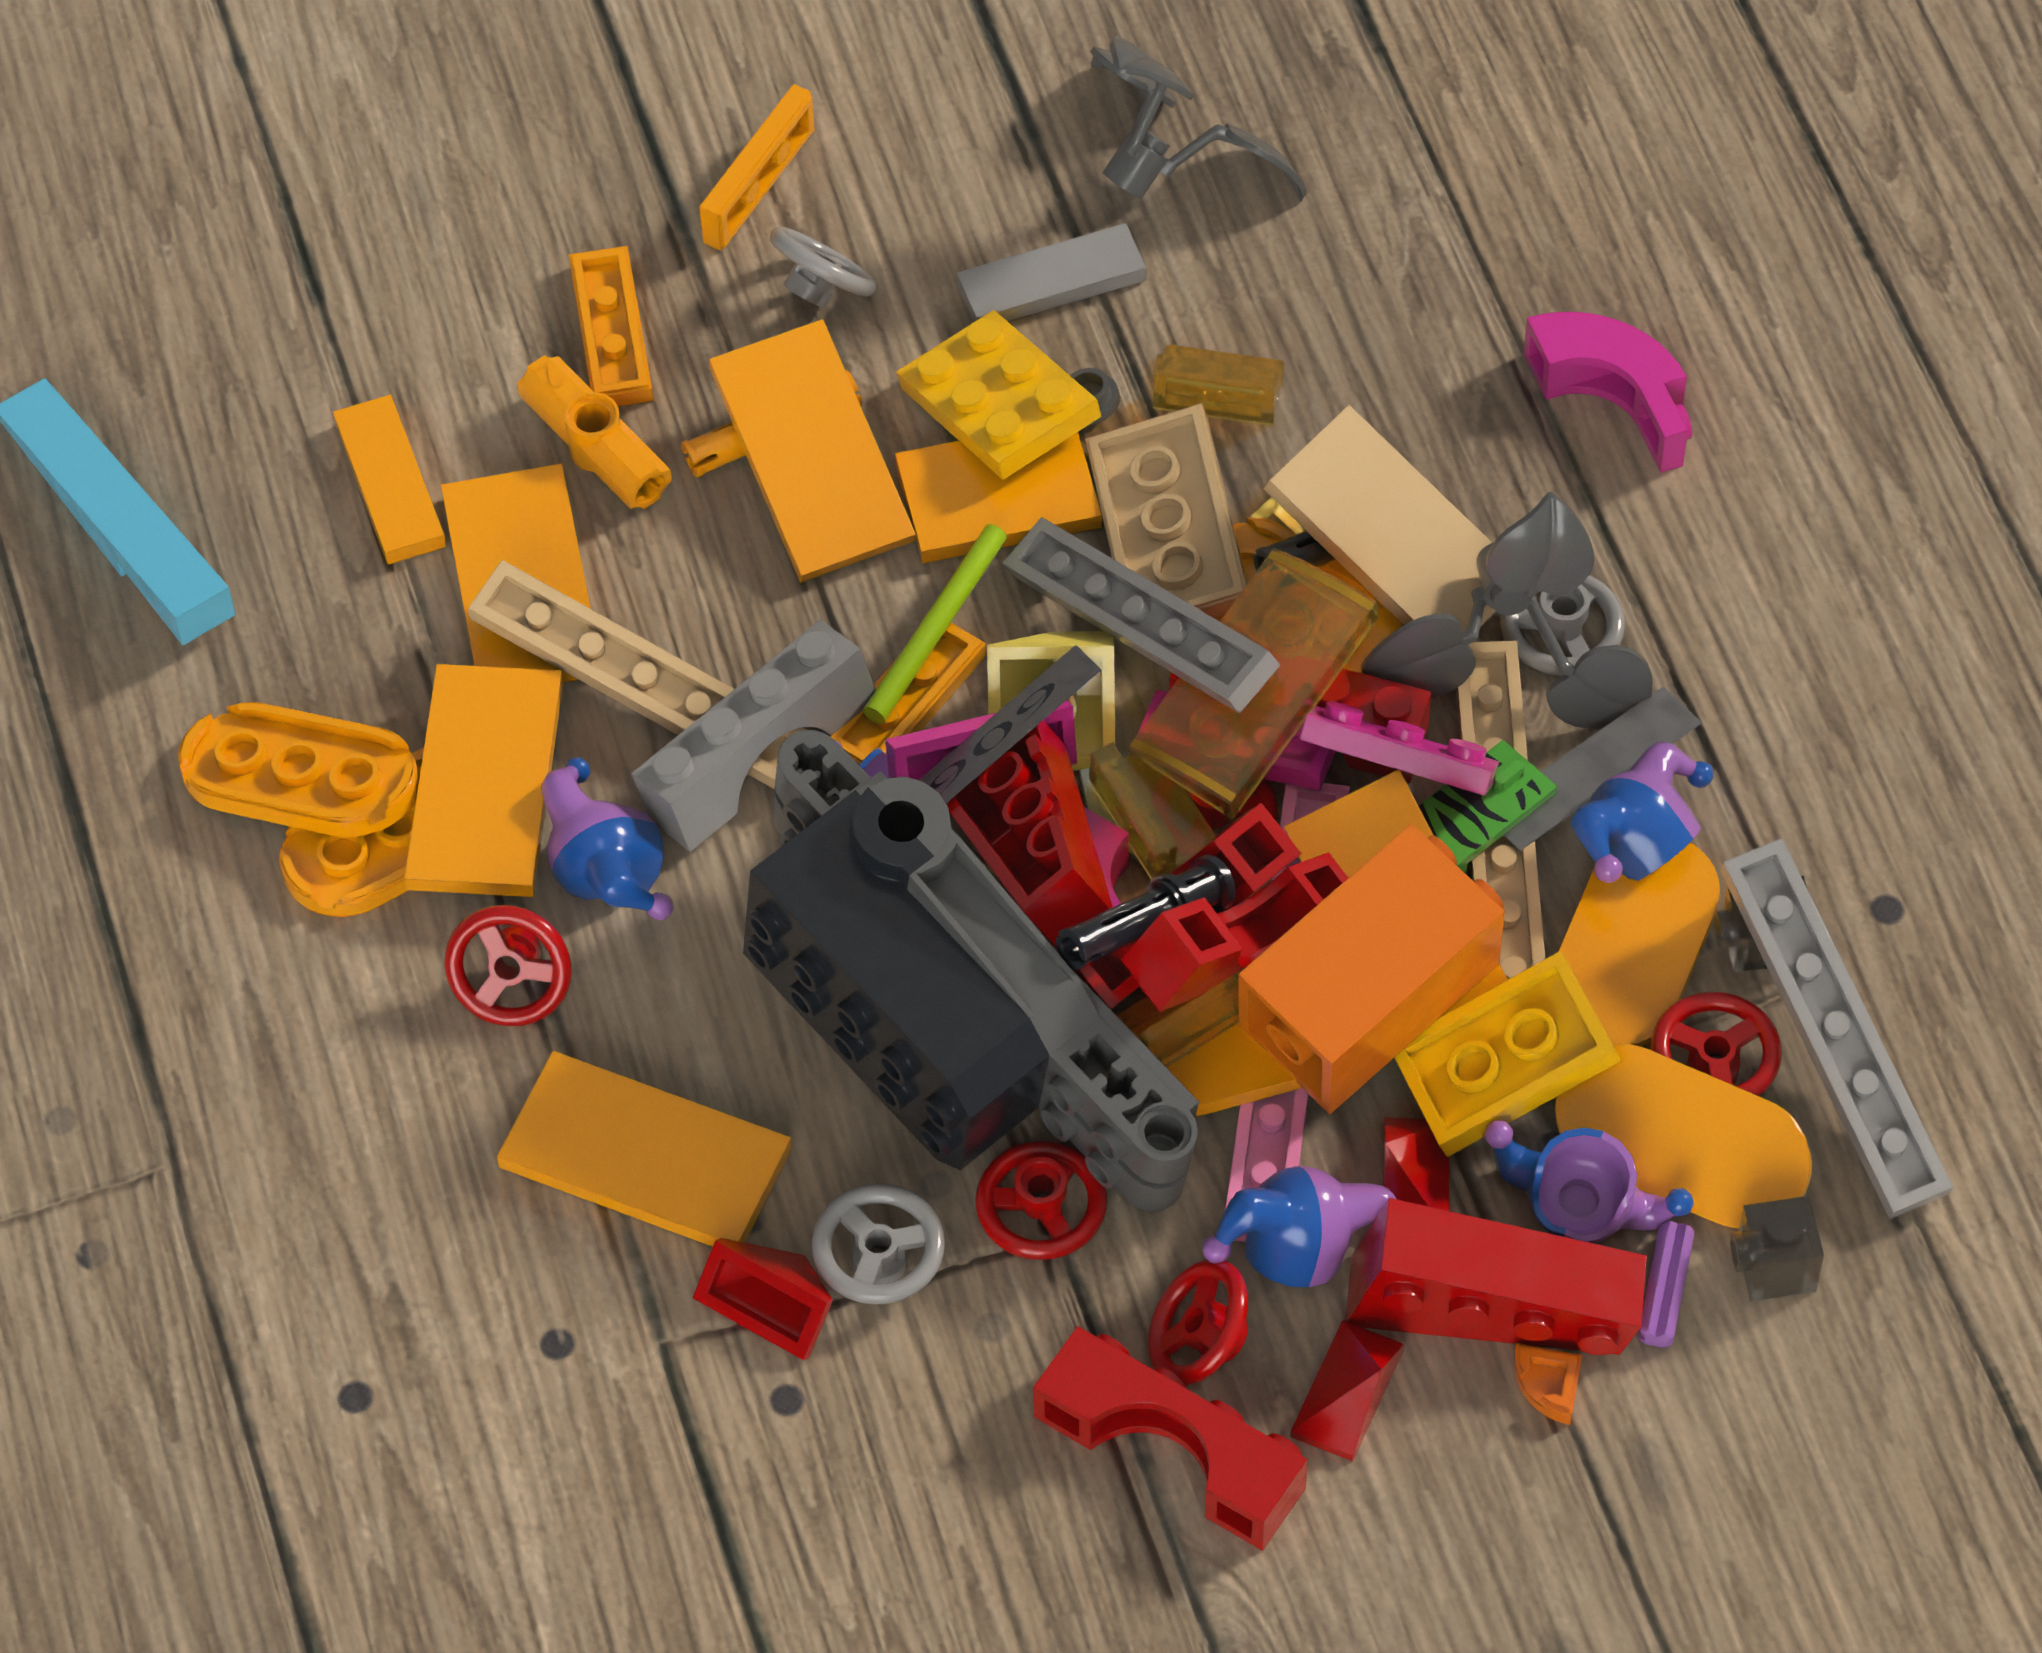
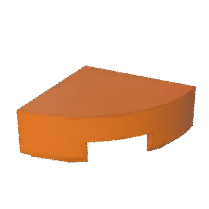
M1516 1343L1514 1372L1522 1394L1543 1415L1560 1423L1570 1425L1582 1355Z

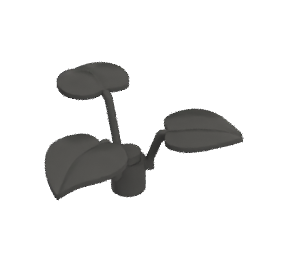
M1114 35L1110 40V51L1095 46L1092 47L1090 50L1093 55L1091 67L1107 68L1135 85L1143 101L1131 133H1128L1102 172L1112 182L1135 197L1142 199L1160 172L1170 178L1175 169L1210 142L1221 140L1246 148L1280 168L1292 183L1300 200H1303L1307 194L1306 188L1287 159L1267 142L1228 123L1225 126L1219 124L1213 126L1168 159L1164 154L1170 145L1149 131V126L1161 101L1171 108L1176 104V99L1167 90V87L1189 100H1192L1195 94L1170 69L1155 61L1138 46L1119 36Z
M1548 492L1530 513L1507 528L1493 543L1485 546L1479 552L1476 565L1481 587L1471 591L1473 607L1466 630L1462 631L1459 620L1450 614L1423 616L1403 625L1385 638L1368 654L1361 664L1363 674L1431 691V697L1441 696L1462 685L1475 669V655L1468 645L1478 638L1485 606L1488 605L1498 613L1507 616L1519 614L1527 609L1558 669L1565 674L1551 683L1546 690L1549 707L1559 719L1575 727L1588 729L1604 728L1641 701L1652 697V674L1648 663L1639 653L1620 645L1601 646L1584 653L1574 666L1565 657L1537 603L1536 595L1539 590L1555 595L1573 591L1587 579L1594 565L1593 547L1584 525L1572 509L1552 492Z

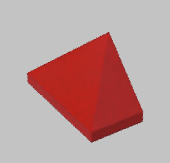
M1384 1117L1382 1186L1388 1188L1397 1200L1449 1211V1157L1445 1155L1439 1146L1426 1119Z
M725 1238L715 1240L692 1297L694 1300L803 1361L810 1357L833 1301L805 1255Z
M1342 1320L1295 1420L1290 1437L1353 1461L1401 1358L1404 1344Z

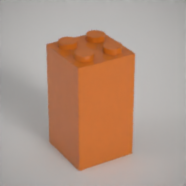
M1411 823L1238 974L1239 1026L1284 1067L1324 1110L1331 1114L1500 964L1505 915L1503 902L1488 883L1482 879L1473 881L1457 866V860L1453 852L1441 839L1434 835H1430L1427 838Z

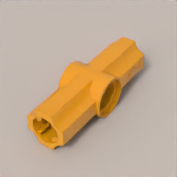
M543 355L528 365L526 373L517 382L518 394L569 446L570 458L574 464L582 470L594 472L630 509L641 507L644 510L661 499L663 491L672 482L671 470L620 419L619 409L615 401L606 394L593 392L559 356L549 358Z

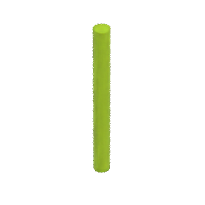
M993 524L985 526L863 708V713L869 720L877 724L885 723L1006 541L1007 536L1001 528Z

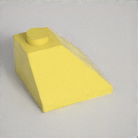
M1104 631L1047 632L987 645L988 715L997 713L1072 647L1077 645L1101 671L1067 699L1073 706L1078 764L1072 765V769L1080 770L1116 764L1114 637Z

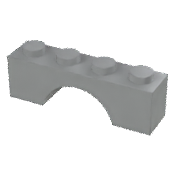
M820 619L632 772V777L647 813L657 826L689 852L693 851L738 813L739 795L744 779L758 756L773 741L791 730L802 727L820 728L832 736L858 715L876 691L861 649Z

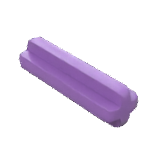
M1665 1221L1659 1226L1643 1304L1642 1324L1638 1331V1338L1645 1345L1667 1348L1673 1344L1694 1238V1230L1687 1224Z

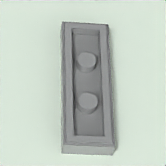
M1126 223L957 272V286L973 322L992 310H995L1006 321H1011L1147 280V267Z

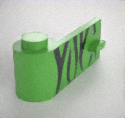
M1504 740L1486 752L1485 757L1499 761L1493 785L1485 796L1445 784L1418 805L1433 835L1441 839L1450 848L1457 860V866L1465 874L1467 864L1557 793L1558 786Z

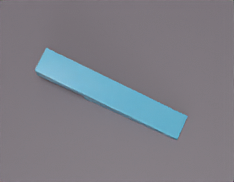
M46 378L0 403L1 424L120 576L128 575L182 646L236 615L229 586Z

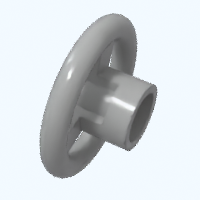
M776 227L771 231L770 241L773 246L795 262L784 282V286L801 298L825 308L834 293L832 289L834 285L863 297H869L876 292L877 283L875 279L860 266L837 251L809 236L786 227Z
M1590 575L1573 591L1559 595L1548 594L1542 591L1540 595L1539 607L1556 640H1561L1569 655V657H1566L1567 660L1574 666L1578 659L1590 650L1581 633L1582 625L1589 615V608L1595 601L1600 605L1605 614L1606 631L1600 643L1594 648L1620 645L1625 631V618L1619 600L1604 583ZM1527 609L1516 615H1500V626L1504 641H1517L1518 657L1521 662L1542 673L1557 676L1565 675L1558 669L1552 656L1532 647L1522 635L1520 628L1538 630Z
M890 1184L864 1185L841 1194L823 1210L816 1222L812 1235L813 1260L824 1281L840 1295L865 1304L894 1303L916 1294L931 1281L938 1271L945 1249L943 1227L934 1209L916 1193ZM869 1204L893 1205L910 1213L918 1221L919 1225L892 1229L885 1224H874L859 1207ZM839 1222L855 1236V1246L852 1254L855 1272L853 1278L840 1269L833 1257L832 1236ZM877 1246H884L888 1248V1250H886L883 1253H873L869 1251L871 1248ZM925 1247L918 1265L908 1275L901 1278L906 1269L905 1250Z

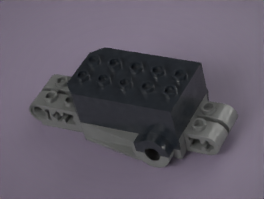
M804 730L790 735L781 744L777 756L772 809L773 824L781 835L782 847L750 870L743 954L936 1160L961 1171L1035 1110L1040 1108L1041 1118L1049 1131L1060 1141L1066 1142L1070 1140L1086 1157L1085 1164L1089 1172L1103 1187L1107 1189L1114 1187L1129 1203L1145 1211H1162L1174 1205L1182 1194L1198 1136L1195 1116L1199 1101L1068 966L965 842L952 830L949 808L939 792L923 781L908 777L887 778L881 771L870 777L826 733L816 730Z

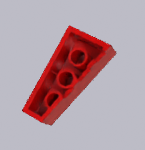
M1043 720L946 805L952 817L1022 911L1056 947V937L1060 936L1058 933L1060 930L1090 919L1113 906L1066 745Z
M1388 1198L1352 1254L1345 1321L1369 1329L1511 1344L1519 1343L1530 1346L1577 1350L1591 1355H1621L1641 1328L1647 1255Z

